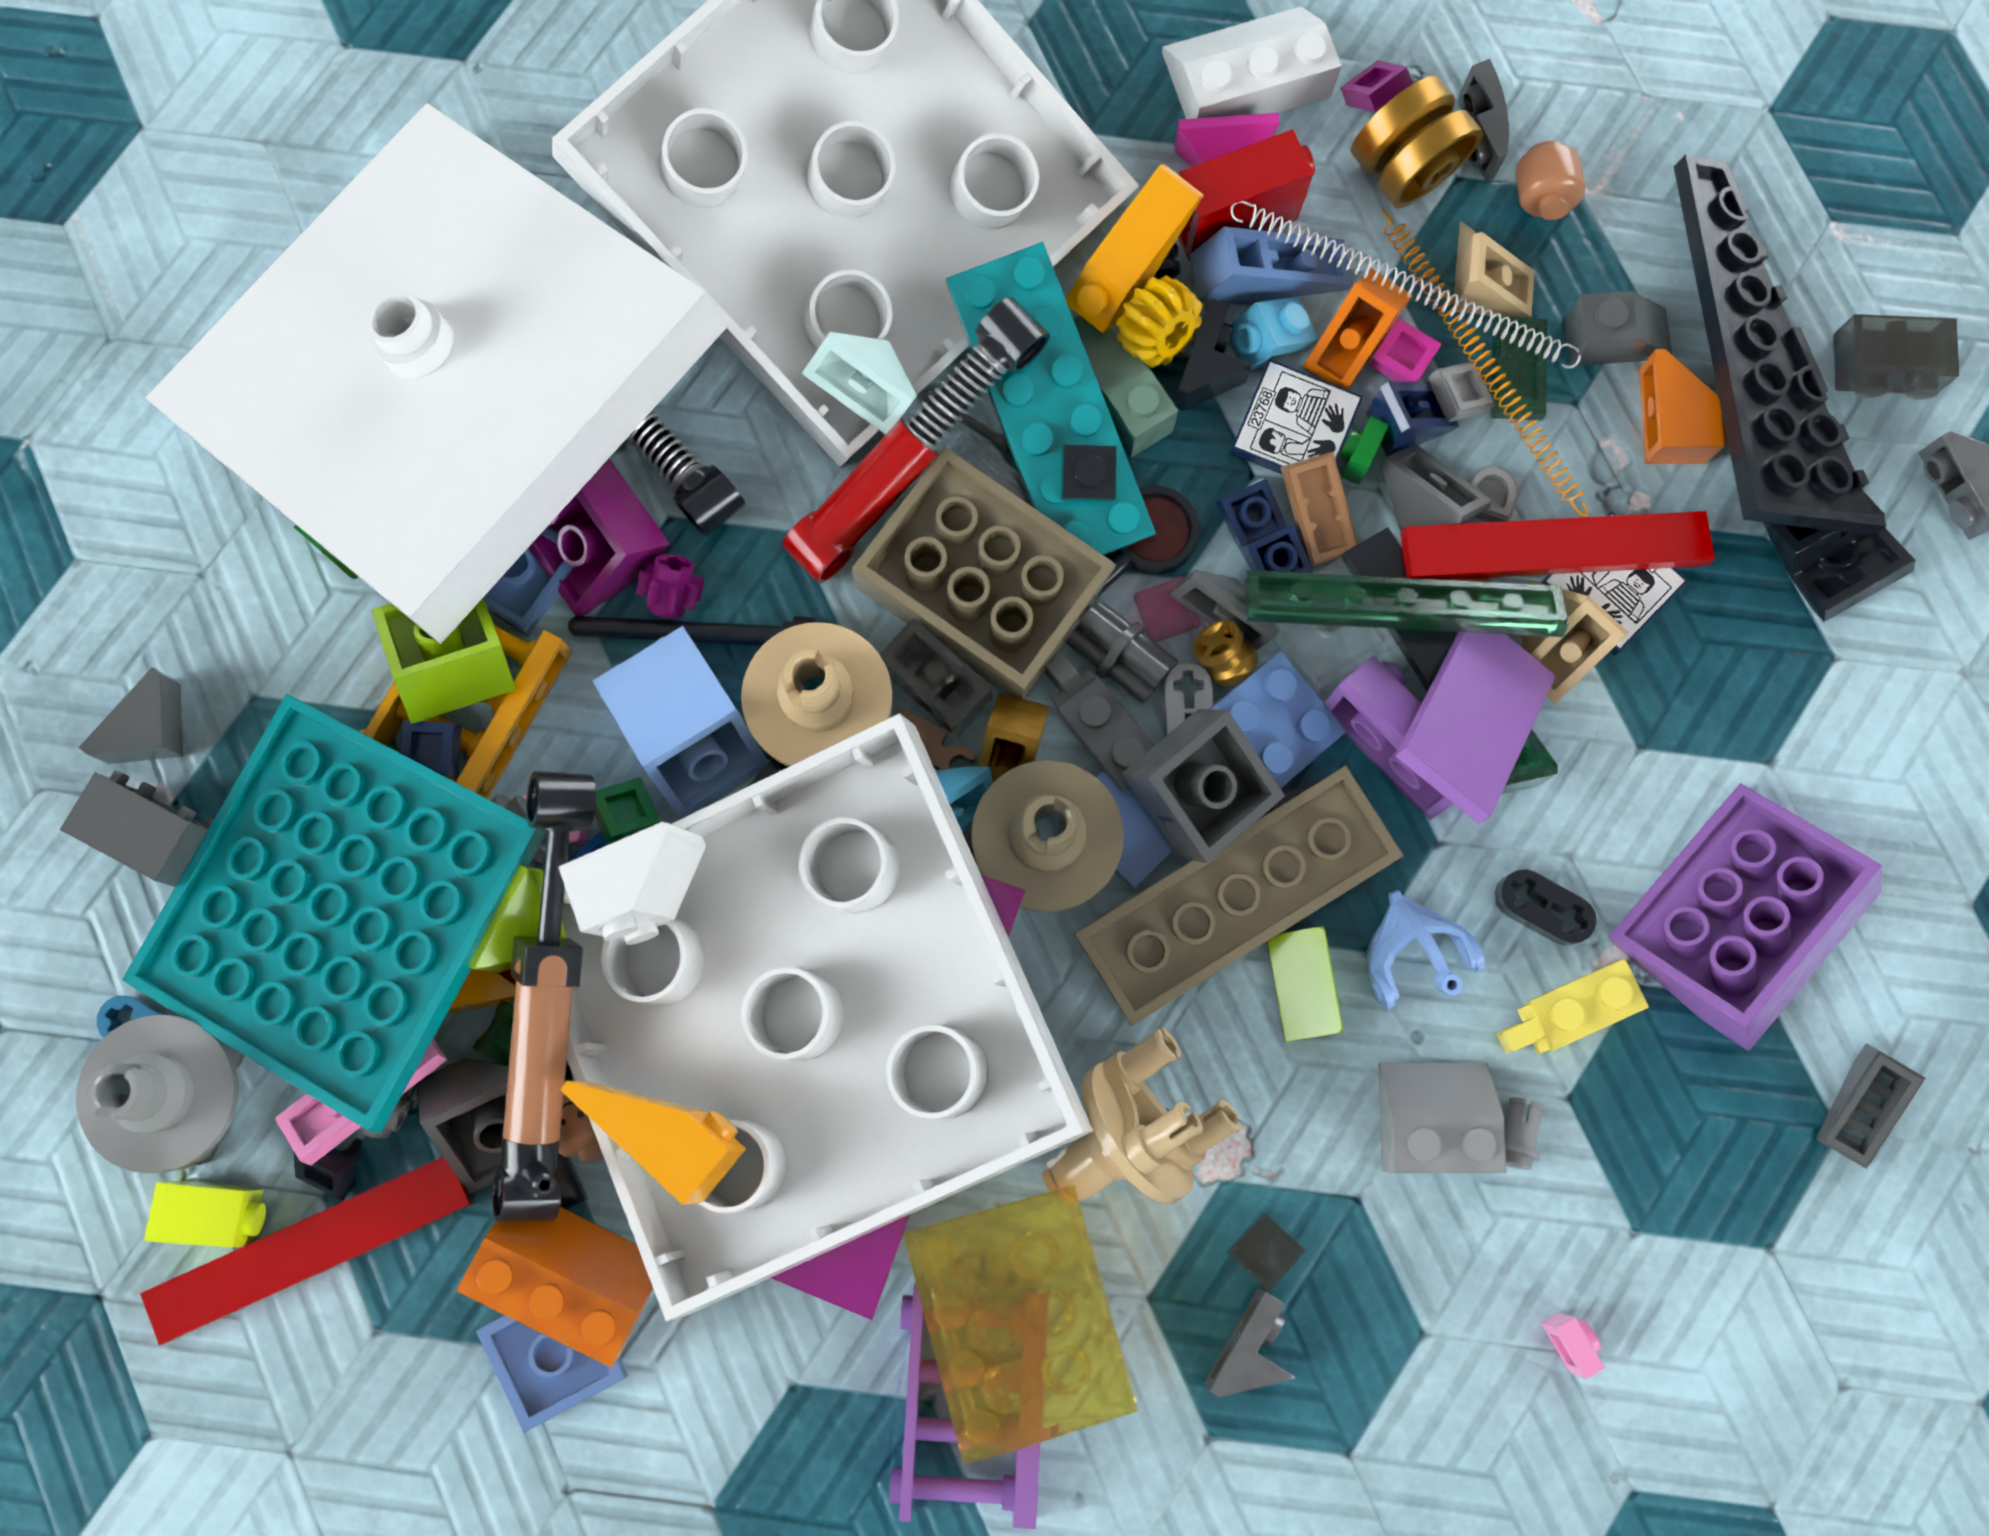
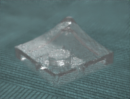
M1342 558L1334 561L1262 607V610L1280 630L1276 638L1272 640L1280 651L1282 650L1316 693L1349 676L1373 655L1378 658L1397 646Z

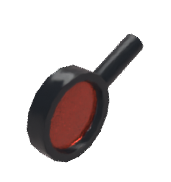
M1155 485L1139 488L1156 534L1116 550L1117 553L1109 559L1116 564V568L1094 601L1130 567L1138 572L1157 575L1172 572L1186 563L1195 550L1200 531L1197 512L1188 498L1172 488Z

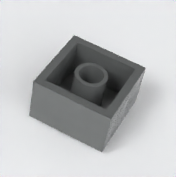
M1198 709L1121 773L1178 857L1203 863L1210 862L1285 797L1228 710Z

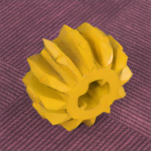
M1167 275L1160 279L1151 277L1143 289L1135 288L1134 297L1130 302L1123 304L1125 312L1116 321V325L1120 329L1117 340L1123 345L1124 350L1133 357L1140 358L1151 368L1160 363L1167 366L1171 363L1175 354H1184L1186 344L1189 341L1195 340L1193 333L1202 323L1203 319L1199 314L1203 304L1179 280H1173Z

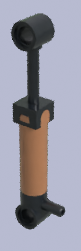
M534 771L528 783L526 796L528 825L530 828L545 829L547 834L538 936H514L511 976L516 980L501 1161L500 1165H497L492 1184V1209L496 1222L555 1221L560 1208L561 1178L557 1163L564 1095L560 1089L565 1084L573 987H580L583 947L571 938H560L565 885L559 866L567 863L570 832L576 830L588 831L593 824L596 809V784L594 777L588 774Z

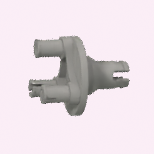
M150 1015L128 1021L111 1031L96 1045L82 1068L77 1085L76 1108L83 1133L91 1146L104 1159L132 1172L163 1173L187 1169L193 1165H202L201 1162L208 1163L216 1155L218 1142L228 1130L234 1117L239 1092L236 1068L242 1063L244 1055L202 1030V1027L197 1023L183 1017Z

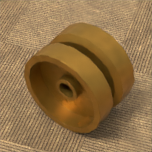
M1428 76L1397 94L1365 124L1354 139L1350 149L1353 157L1368 175L1382 173L1378 187L1395 209L1404 208L1437 188L1470 157L1483 137L1482 129L1466 110L1452 112L1456 101L1455 97L1439 76Z

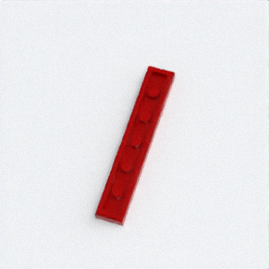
M1707 511L1406 526L1400 533L1407 582L1708 566L1715 560Z
M441 1157L140 1293L158 1345L167 1344L469 1207L474 1203L471 1195L444 1157Z

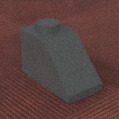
M1633 291L1581 295L1564 318L1567 343L1577 347L1579 350L1578 354L1574 348L1567 346L1570 366L1578 361L1579 355H1581V359L1577 366L1646 361L1655 349H1666L1672 354L1666 308Z

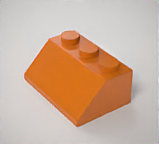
M560 1207L555 1221H495L484 1237L456 1291L611 1368L617 1363L654 1289L637 1244Z

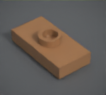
M1327 452L1280 467L1300 541L1311 566L1341 558L1345 551L1356 546L1358 541L1334 453Z

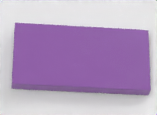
M1476 610L1464 620L1395 757L1474 821L1481 824L1492 816L1556 675Z

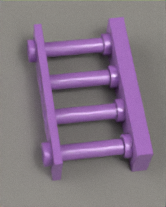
M915 1282L913 1295L902 1296L900 1329L911 1330L903 1463L902 1468H892L889 1504H900L899 1521L904 1522L911 1521L913 1499L1002 1504V1510L1012 1511L1013 1528L1036 1529L1048 1293L1043 1289L1024 1288V1301H1013V1307L925 1302L926 1283ZM924 1325L1011 1330V1336H1022L1021 1358H1010V1364L922 1359ZM920 1382L1008 1387V1393L1019 1394L1017 1417L1007 1416L1006 1422L918 1417ZM916 1441L1005 1445V1451L1016 1452L1014 1475L1004 1474L1003 1480L914 1475Z

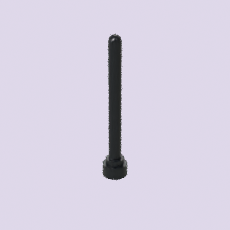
M575 616L569 620L568 630L577 637L658 640L683 626L693 642L762 646L770 638L785 629L804 623L817 622L816 617L794 616L793 621H783L782 626Z

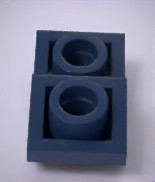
M1266 479L1216 502L1240 552L1265 593L1314 571L1293 524H1286Z

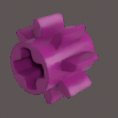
M662 554L655 558L654 563L646 562L645 571H639L636 595L647 597V609L654 615L670 619L680 618L685 615L686 609L695 610L696 602L701 601L705 579L693 576L694 564L689 559L675 554Z

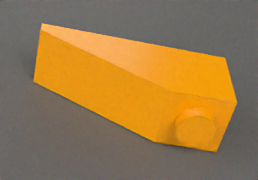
M1164 163L1159 165L1087 261L1066 297L1068 306L1101 333L1114 327L1117 319L1125 312L1123 304L1131 301L1134 297L1135 288L1143 289L1147 281L1154 277L1204 195Z
M566 1081L560 1089L682 1205L704 1202L746 1150L734 1138L737 1133L734 1125L724 1116L713 1110L707 1113L699 1109L591 1081Z

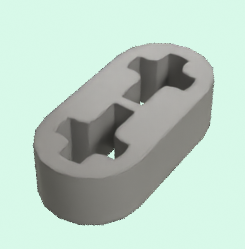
M1189 662L1178 664L1171 669L1166 677L1163 688L1165 737L1198 709H1209L1213 706V689L1210 675L1205 668L1198 664ZM1183 676H1190L1193 685L1201 686V690L1196 691L1192 698V708H1185L1182 691H1174L1173 686L1180 685Z

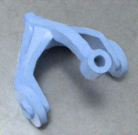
M1399 890L1388 894L1390 906L1380 926L1370 940L1366 957V970L1371 982L1372 993L1376 1001L1385 1010L1394 1008L1395 1001L1399 1000V993L1390 967L1395 956L1414 939H1417L1424 949L1437 974L1434 979L1435 987L1446 995L1454 996L1460 993L1463 983L1459 976L1449 971L1445 959L1430 935L1431 933L1447 934L1456 945L1465 965L1470 970L1472 969L1475 973L1485 970L1482 948L1464 927L1402 896Z

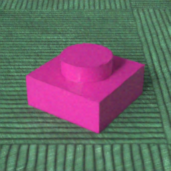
M1398 318L1368 366L1395 382H1418L1439 350L1441 343Z

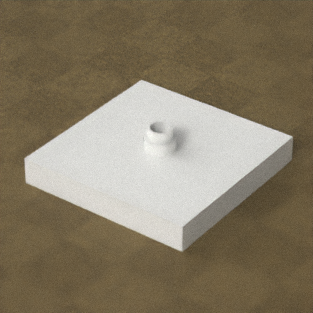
M708 0L552 138V157L629 240L707 292L727 326L719 337L839 467L867 443L879 429L801 374L829 332L889 340L916 395H918L970 346L945 284L946 278L1040 242H1044L1054 267L1139 187L1137 182L978 0Z
M426 103L145 398L187 435L441 644L721 335L727 326L705 290Z
M900 713L672 823L671 825L703 836L706 848L675 919L658 926L659 934L641 943L627 945L624 940H604L603 936L580 932L565 888L562 922L566 938H571L583 947L580 987H573L567 1061L574 1080L591 1081L699 1109L707 1113L710 1110L716 1111L734 1125L737 1129L734 1138L746 1148L704 1202L682 1205L589 1118L665 1321L696 1312L1093 1132L917 728Z

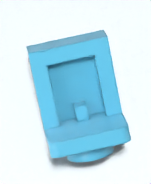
M1299 296L1255 302L1231 324L1233 325L1230 335L1239 358L1252 363L1250 371L1258 369L1271 356L1307 351L1319 341Z

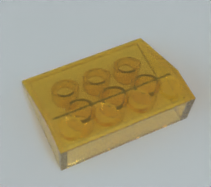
M1075 1185L903 1233L963 1465L1019 1450L1139 1410Z

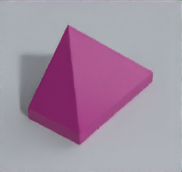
M1279 113L1179 119L1174 142L1175 153L1193 167L1276 135L1280 123Z

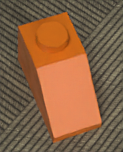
M1370 268L1365 279L1362 276L1355 282L1303 365L1304 368L1322 380L1349 390L1413 297L1411 294L1407 298L1408 292L1404 289L1398 294L1400 287L1396 284L1390 290L1392 281L1386 279L1385 284L1381 286L1384 276L1378 273L1375 282L1372 283L1376 273L1372 268Z
M1655 349L1639 368L1645 464H1706L1724 448L1727 442L1719 396L1666 349Z

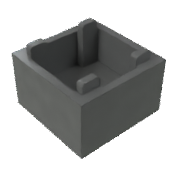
M115 770L110 778L95 772L60 830L154 881L175 887L215 818L208 817L205 823L202 824L194 819L197 815L196 811L186 806H183L178 811L152 797L156 787L149 783L142 782L139 788L135 789L126 785L129 776L118 770Z

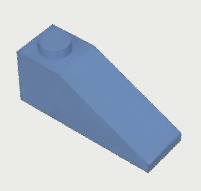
M1223 227L1189 254L1197 297L1199 301L1209 302L1210 298L1227 304L1239 305L1344 291L1353 286L1350 268L1346 271L1349 264L1347 254L1343 258L1340 267H1337L1342 255L1343 246L1337 250L1331 263H1329L1334 242L1330 244L1323 258L1320 259L1325 245L1324 238L1317 246L1314 255L1311 256L1316 236L1312 237L1305 251H1302L1307 235H1302L1294 248L1293 246L1298 234H1291L1288 242L1285 244L1288 233H1281L1278 240H1276L1278 232H1271L1267 236L1268 231L1258 232V230ZM1327 238V244L1332 240L1336 241V248L1342 243L1345 245L1344 239Z

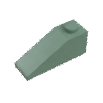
M1080 315L1073 318L1121 444L1129 457L1132 458L1173 432L1178 409L1152 371L1140 358L1133 357L1123 349V345L1117 340V334L1111 328L1101 333Z

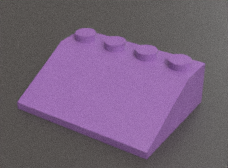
M1740 783L1608 936L1609 941L1702 1021L1747 1051H1750L1881 894L1882 865Z

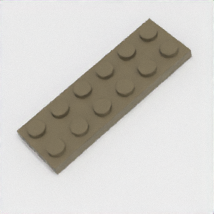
M1344 766L1257 820L1210 862L1203 863L1192 860L1079 930L1074 936L1126 1020L1132 1026L1404 855L1347 766Z

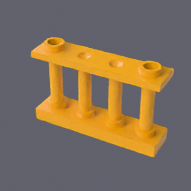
M494 625L504 654L519 661V668L521 670L514 680L516 690L482 701L492 706V712L495 714L485 732L480 731L475 734L462 727L460 750L466 752L468 762L457 779H451L486 799H489L573 652L561 638L543 630L538 641L532 640L528 643ZM394 682L366 730L362 729L359 731L388 747L402 726V721L409 720ZM441 715L423 720L454 723Z

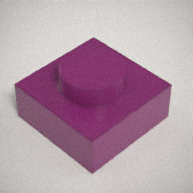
M1377 60L1340 87L1346 105L1376 113L1397 94L1411 86L1413 82L1407 67Z

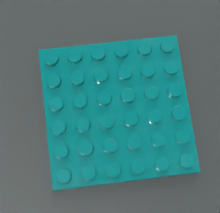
M286 694L122 981L179 1016L197 1023L205 1032L367 1131L381 1133L472 968L468 965L519 864L529 866L547 830L530 828L527 820Z

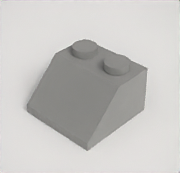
M1378 1063L1382 1172L1506 1173L1504 1115L1488 1063Z

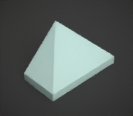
M829 332L801 373L885 435L899 421L917 396L889 340Z

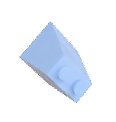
M683 626L667 636L661 637L649 647L612 667L608 672L592 681L642 767L680 819L691 815L757 774L769 763L737 709Z

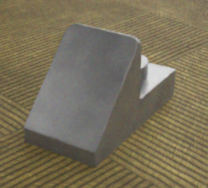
M1257 1288L1203 1384L1211 1393L1218 1397H1223L1295 1378L1290 1372L1258 1353L1263 1343L1269 1347L1279 1335L1285 1322V1317L1280 1314L1285 1303Z

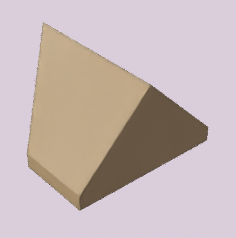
M1460 220L1454 294L1458 295V301L1466 298L1467 304L1473 301L1476 307L1483 305L1484 312L1491 309L1493 315L1500 313L1501 317L1522 320L1531 318L1535 271L1483 232L1476 233ZM1454 296L1455 301L1453 302V307L1456 303V296ZM1464 300L1458 304L1460 308L1456 312H1462L1465 304ZM1473 304L1467 307L1465 313H1472ZM1479 308L1474 314L1481 315L1482 308ZM1488 311L1485 315L1490 316V312Z
M1529 581L1521 647L1556 675L1546 696L1556 704L1629 632L1590 596Z

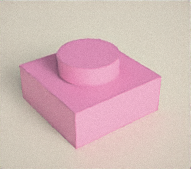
M1559 1312L1541 1323L1570 1373L1587 1379L1605 1368L1596 1353L1601 1349V1344L1585 1320L1577 1321L1574 1316Z

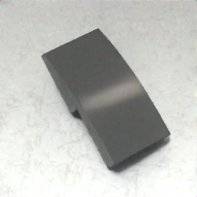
M1491 59L1473 65L1461 89V101L1464 110L1472 118H1475V122L1483 131V137L1478 147L1468 160L1474 167L1480 169L1485 181L1495 178L1507 156L1509 143L1507 105L1500 80Z

